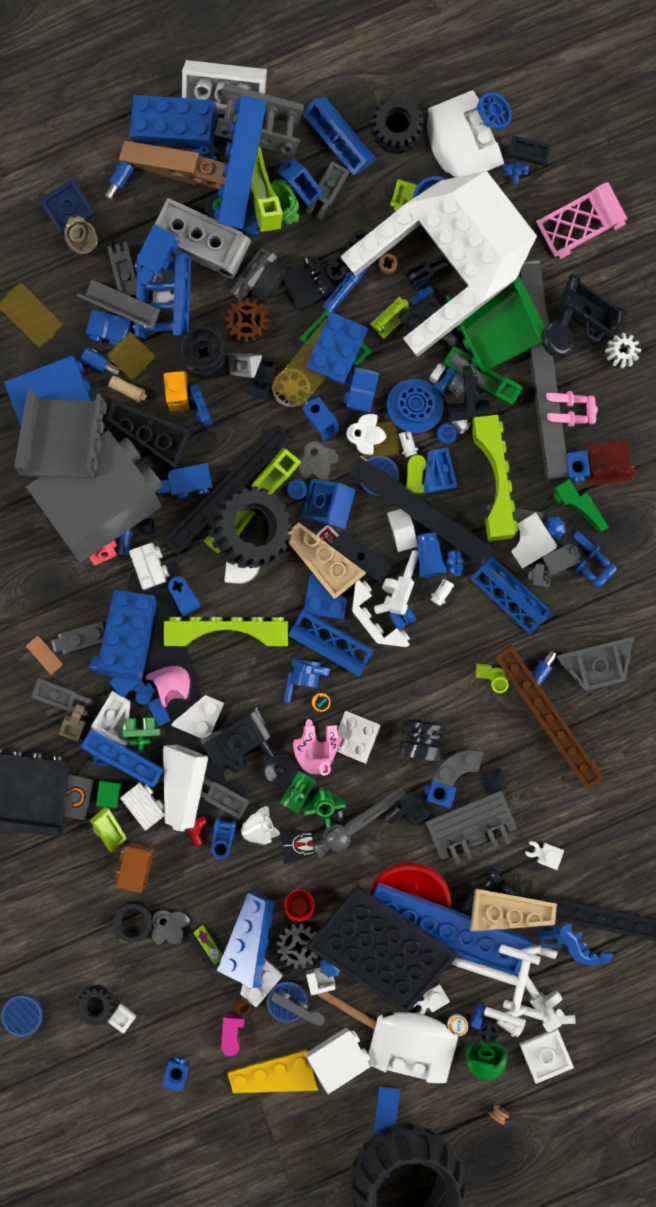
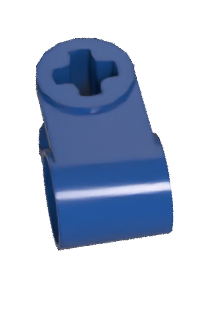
M176 576L170 580L168 585L169 591L183 616L202 607L197 596L183 577ZM177 580L178 583H183L181 591L173 589L174 581Z
M216 818L211 848L215 858L224 859L229 855L235 834L236 821L227 822ZM222 843L226 846L227 851L225 854H218L216 852L217 844Z

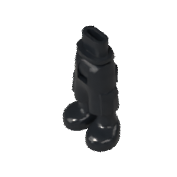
M494 867L488 868V877L482 886L477 884L469 892L468 897L459 906L457 911L472 917L475 890L490 891L504 877ZM507 880L495 891L496 893L506 895H518L517 891Z

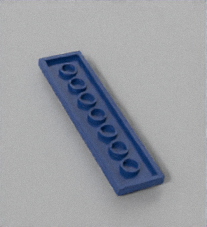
M378 882L373 895L454 949L457 952V956L516 976L521 967L522 960L499 953L500 946L503 944L522 950L532 945L531 938L507 929L470 932L471 916Z

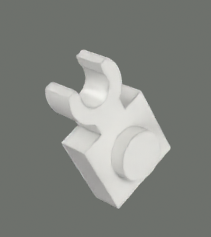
M529 841V844L533 845L535 850L533 852L525 851V854L529 857L538 856V863L557 870L564 850L547 843H543L541 848L535 841Z
M438 982L428 989L423 995V999H420L414 1007L420 1005L422 1008L416 1013L424 1015L427 1008L434 1012L450 1001Z

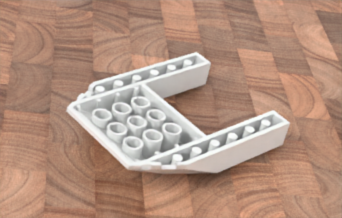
M487 171L438 182L403 205L341 256L350 270L357 276L421 224L462 277L468 287L403 338L417 357L515 281L537 237Z

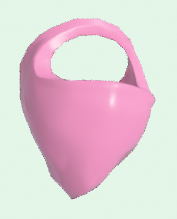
M164 667L146 675V680H153L164 708L172 699H187L190 679L188 672L182 667Z

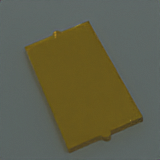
M21 282L11 292H7V296L0 302V309L39 348L48 339H52L53 335L63 326Z

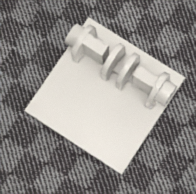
M345 711L337 731L342 739L337 752L366 764L381 725Z

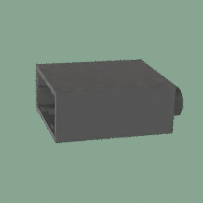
M109 430L100 435L101 450L97 452L96 458L98 460V469L94 471L93 479L39 477L26 486L80 563L162 507L155 492L163 488V485L150 467L140 472L134 465V462L141 458L134 445L127 437L117 442Z

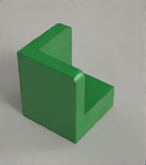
M104 779L99 781L96 806L117 808L119 792L122 790L123 782Z

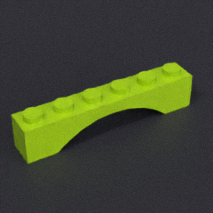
M258 146L250 196L260 231L264 232L281 229L283 213L278 196L273 191L269 182L261 147Z
M498 415L474 417L471 423L474 443L488 458L496 480L494 505L485 521L488 541L512 539L515 536V532H518L517 521L513 520L512 512H515L514 501L510 500L509 492H512L511 480L507 479L509 463L508 460L504 459L506 443L501 438L503 423L499 421Z
M282 448L251 486H257L258 490L261 488L268 489V494L271 495L293 473L301 461L287 449ZM243 509L237 513L235 528L238 536L255 515V512ZM208 536L204 543L216 553L221 552L218 547L214 549L212 545L215 542L214 537L210 538Z
M169 617V621H164V646H187L204 634L221 630H233L250 634L266 646H288V621H284V617H272V621H263V617H251V621H243V617H231V621H222V617H210V621H202V617H190V621H181V617Z

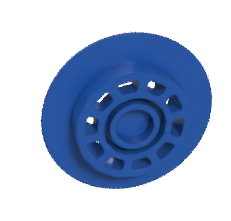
M408 379L398 383L391 390L387 399V410L391 420L399 428L411 433H421L430 430L439 422L443 413V401L437 389L430 383L420 379Z

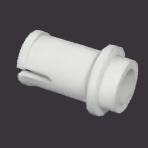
M403 432L399 434L404 450L402 454L406 458H411L417 455L418 448H415L412 433L406 432L407 434Z
M443 579L436 592L431 594L432 598L430 600L439 606L442 603L445 604L444 600L454 585Z
M500 1020L496 1022V1025L510 1032L512 1037H519L523 1030L521 1027L504 1023Z

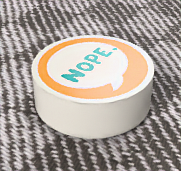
M454 1014L449 1017L447 1027L453 1035L456 1033L458 1036H462L468 1030V1022L463 1015Z

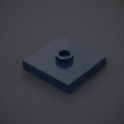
M71 179L39 201L62 236H64L65 227L70 216H81V218L87 221L96 214L74 179Z

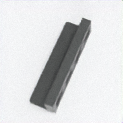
M91 280L86 295L79 293L76 295L152 329L160 312V309L94 280Z

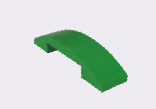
M454 346L443 364L448 368H452L463 378L462 372L449 362L450 358L458 351L469 363H473L470 355ZM480 367L477 368L487 378L484 385L479 389L507 404L513 405L523 387L507 377L503 378L490 369L483 373Z

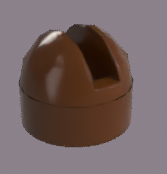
M238 997L234 1001V1009L238 1015H245L252 1008L250 1001L244 997Z

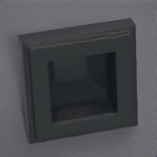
M501 768L481 773L486 793L506 789Z

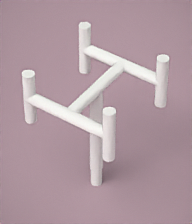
M533 943L531 947L522 950L502 944L499 953L522 960L519 977L460 957H456L451 963L454 966L516 985L513 1002L505 1000L503 1008L510 1011L504 1013L486 1007L485 1016L524 1028L526 1020L518 1016L524 1014L539 1020L542 1019L543 1012L523 1006L521 1001L530 963L536 965L540 963L541 957L535 954L556 959L557 951L541 948V946Z

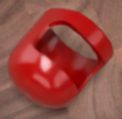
M297 889L287 895L284 907L289 919L301 922L312 917L315 903L309 892Z

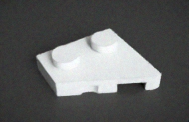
M112 690L91 727L126 746L128 737L119 736V730H122L123 719L129 718L130 700L125 697L122 698Z
M205 695L176 719L172 726L199 738L211 735L224 703Z

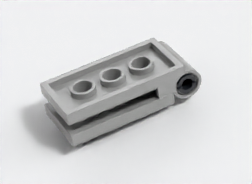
M167 198L155 223L179 236L177 241L180 244L175 253L184 252L191 257V261L215 272L217 270L220 274L229 278L235 277L251 243V240L242 232L230 226L218 224L217 220ZM175 227H181L182 229H181V230H175L174 228H175ZM195 235H198V236H200L201 238H199V239H194V238H192V237L195 236ZM218 244L219 247L214 248L211 245Z

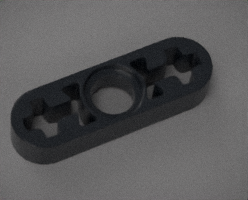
M358 230L354 232L329 264L327 276L330 281L340 282L344 279L345 274L350 271V268L341 256L357 243L356 237L361 238L368 235L366 231ZM340 260L344 265L340 268L341 275L336 274L332 276L333 271L331 269L336 270L340 266V263L337 261Z

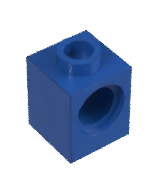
M587 451L566 453L569 473L566 479H572L573 483L585 481V478L590 476ZM574 462L581 465V472L577 473L573 470L572 465Z
M431 780V783H427L425 786L424 795H426V800L451 808L457 788ZM436 788H443L445 791L444 796L435 798L434 790Z
M182 1056L170 1057L162 1087L183 1091L190 1061H186V1058ZM179 1068L182 1071V1075H174L172 1069Z

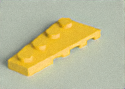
M303 1049L229 1070L228 1077L233 1093L318 1091L314 1071L304 1055L308 1050Z

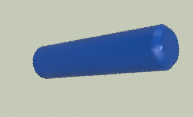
M292 672L288 673L283 700L285 703L291 702L294 686L292 684Z

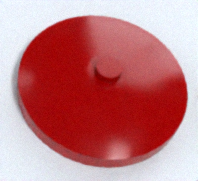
M399 863L385 869L375 878L369 890V893L373 895L379 882L451 909V896L446 881L437 871L419 863Z

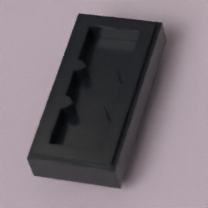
M513 135L507 157L546 167L552 145Z

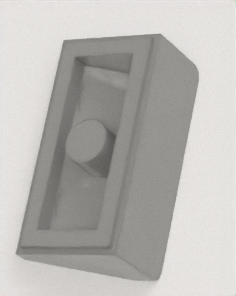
M250 353L228 354L230 375L255 377L262 355Z

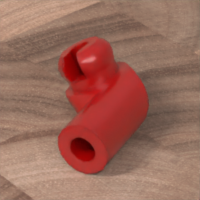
M203 816L196 817L194 827L189 828V834L194 847L204 844L200 832L202 827L207 825V820Z

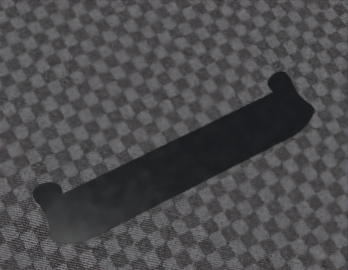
M175 562L165 564L169 573V577L166 578L168 582L148 590L142 589L137 572L134 570L129 577L127 592L153 595L157 601L146 657L148 673L150 674L164 667L180 666L189 674L190 687L187 699L175 698L170 700L166 706V710L171 718V721L164 724L169 744H178L204 754L200 746L196 745V742L202 738L172 726L176 719L202 698L187 646H164V621H169V617H178L168 585L172 578L181 576V569ZM151 680L152 686L156 690L154 692L156 699L160 698L158 689L153 680ZM212 760L207 761L204 777L213 782L216 781L246 797L245 788L239 781L231 780L227 783L223 768L217 769ZM203 784L202 790L208 793L211 787ZM200 796L197 809L200 814L207 815L217 808V806L205 801V798Z

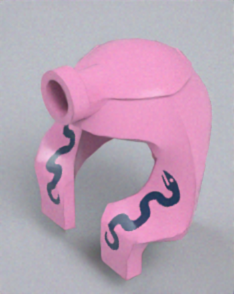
M308 719L305 723L302 738L296 739L293 742L294 753L300 766L306 772L328 775L331 770L330 765L342 739L337 733V725L326 726V741L318 742L315 736V726Z

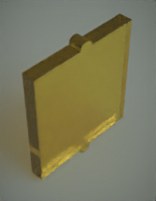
M129 332L120 342H116V346L107 357L133 380L142 370H146V366L155 355Z
M393 421L376 423V426L380 427L387 437L383 442L373 445L374 451L372 455L363 454V458L399 455L397 441L399 436L396 432V424Z

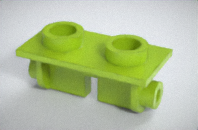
M398 297L370 325L385 339L402 323L398 315L408 309L410 304L407 300H402Z

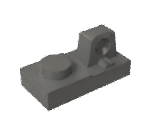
M536 564L535 569L529 571L528 579L534 581L533 585L549 589L551 574L546 565Z

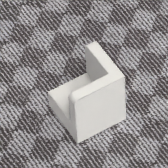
M321 967L307 970L306 976L311 995L335 990L334 977L327 978L325 974L320 973Z

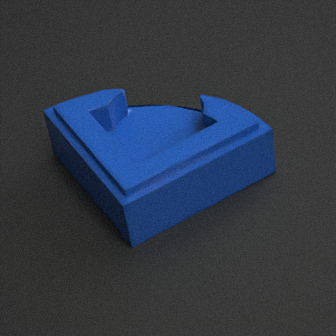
M478 1003L470 1019L471 1026L476 1029L480 1028L483 1022L481 1017L486 1009L480 1003Z

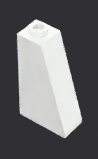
M178 744L166 745L163 748L165 823L173 826L174 830L185 831L187 828L194 827L208 756Z

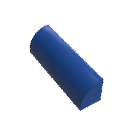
M326 97L314 99L302 113L353 175L361 173L377 159Z

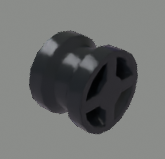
M484 1019L480 1028L477 1029L478 1036L483 1043L491 1044L498 1039L499 1031L496 1024L490 1019Z

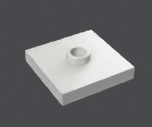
M558 1028L519 1043L536 1084L574 1068Z

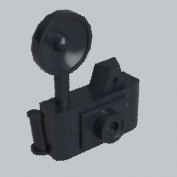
M572 273L569 275L570 281L566 283L557 306L558 310L563 313L560 322H552L544 327L541 333L542 345L549 355L563 357L571 351L574 343L573 334L567 327L570 318L584 328V340L588 343L598 342L600 339H606L612 336L615 330L623 328L624 316L627 315L628 310L624 307H616L582 283L581 277L578 274Z
M259 705L253 706L248 712L196 742V745L200 746L204 754L208 756V760H212L217 769L226 766L234 773L241 772L247 766L244 754L260 745L267 756L263 765L264 778L271 786L276 788L289 786L297 774L295 760L285 753L274 754L266 740L271 736L266 729L268 722L260 712Z

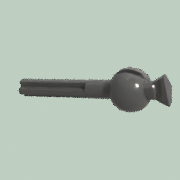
M400 787L344 826L342 824L330 825L331 828H326L323 833L324 840L320 843L312 844L314 851L321 859L330 849L333 852L344 851L350 845L351 835L394 806L397 801L403 800L407 795Z

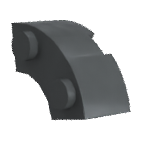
M464 749L450 754L437 765L431 780L453 787L456 779L462 774L478 772L483 751Z

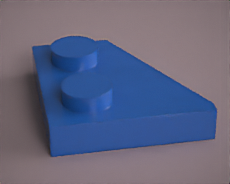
M198 384L190 386L191 393H188L192 405H197L198 412L195 413L199 423H203L205 427L212 426L213 423Z
M442 448L429 451L424 494L458 487L449 449Z

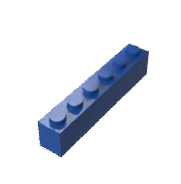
M241 95L239 100H235L233 112L237 113L236 120L232 121L230 126V134H233L232 142L227 143L226 155L229 158L228 163L223 165L222 176L225 177L224 185H220L218 191V198H221L220 206H216L214 218L217 219L218 224L243 229L267 101L244 95Z

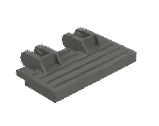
M501 790L425 821L441 860L449 857L446 850L449 847L456 865L461 864V860L454 846L461 844L465 857L469 861L472 859L465 840L468 839L471 848L487 842L484 834L487 831L495 850L498 849V842L492 830L499 828L502 839L507 845L510 844V840L503 824H506L509 832L517 829Z

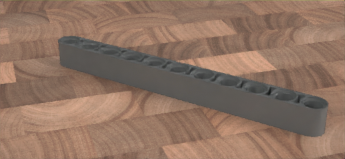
M539 259L525 260L520 269L519 276L545 327L548 325L540 261ZM542 343L528 349L545 475L547 480L566 478L569 473L562 422H552L547 418L548 413L561 414L559 402H552L546 398V393H558L553 356L549 355Z

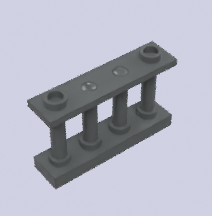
M225 83L220 97V104L226 105L225 118H219L215 135L232 139L233 134H230V126L233 120L235 100H239L241 95L267 101L264 116H266L265 128L261 129L258 146L294 156L300 139L292 137L294 124H299L304 104ZM274 118L286 121L284 135L272 132Z

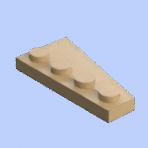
M297 523L288 532L291 535L289 544L334 599L366 574L365 571L301 523Z
M476 889L474 892L470 932L555 925L557 904Z

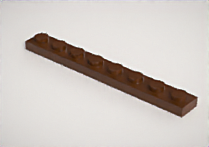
M509 645L494 655L586 790L603 780L604 778L513 646Z

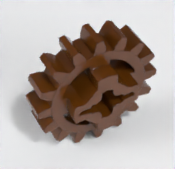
M246 298L244 303L241 299H238L239 304L235 305L232 303L233 310L227 309L226 311L230 316L225 317V322L230 323L226 326V329L232 330L230 333L231 337L237 335L238 342L242 338H244L245 343H248L250 338H252L253 342H256V336L258 335L262 338L261 331L267 332L268 330L264 325L269 324V319L264 318L268 315V312L262 311L264 308L263 304L257 306L256 299L252 303H250L249 298ZM236 314L238 317V322L234 326V317ZM260 315L261 322L258 327L256 324V319ZM243 317L246 319L250 318L251 324L248 322L244 323ZM243 331H251V333H242V332H243Z

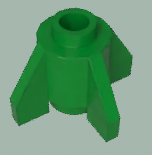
M321 787L315 793L313 799L304 807L305 815L316 812L319 816L325 817L326 828H331L329 816L335 811V808H346L345 800L334 796L329 790Z

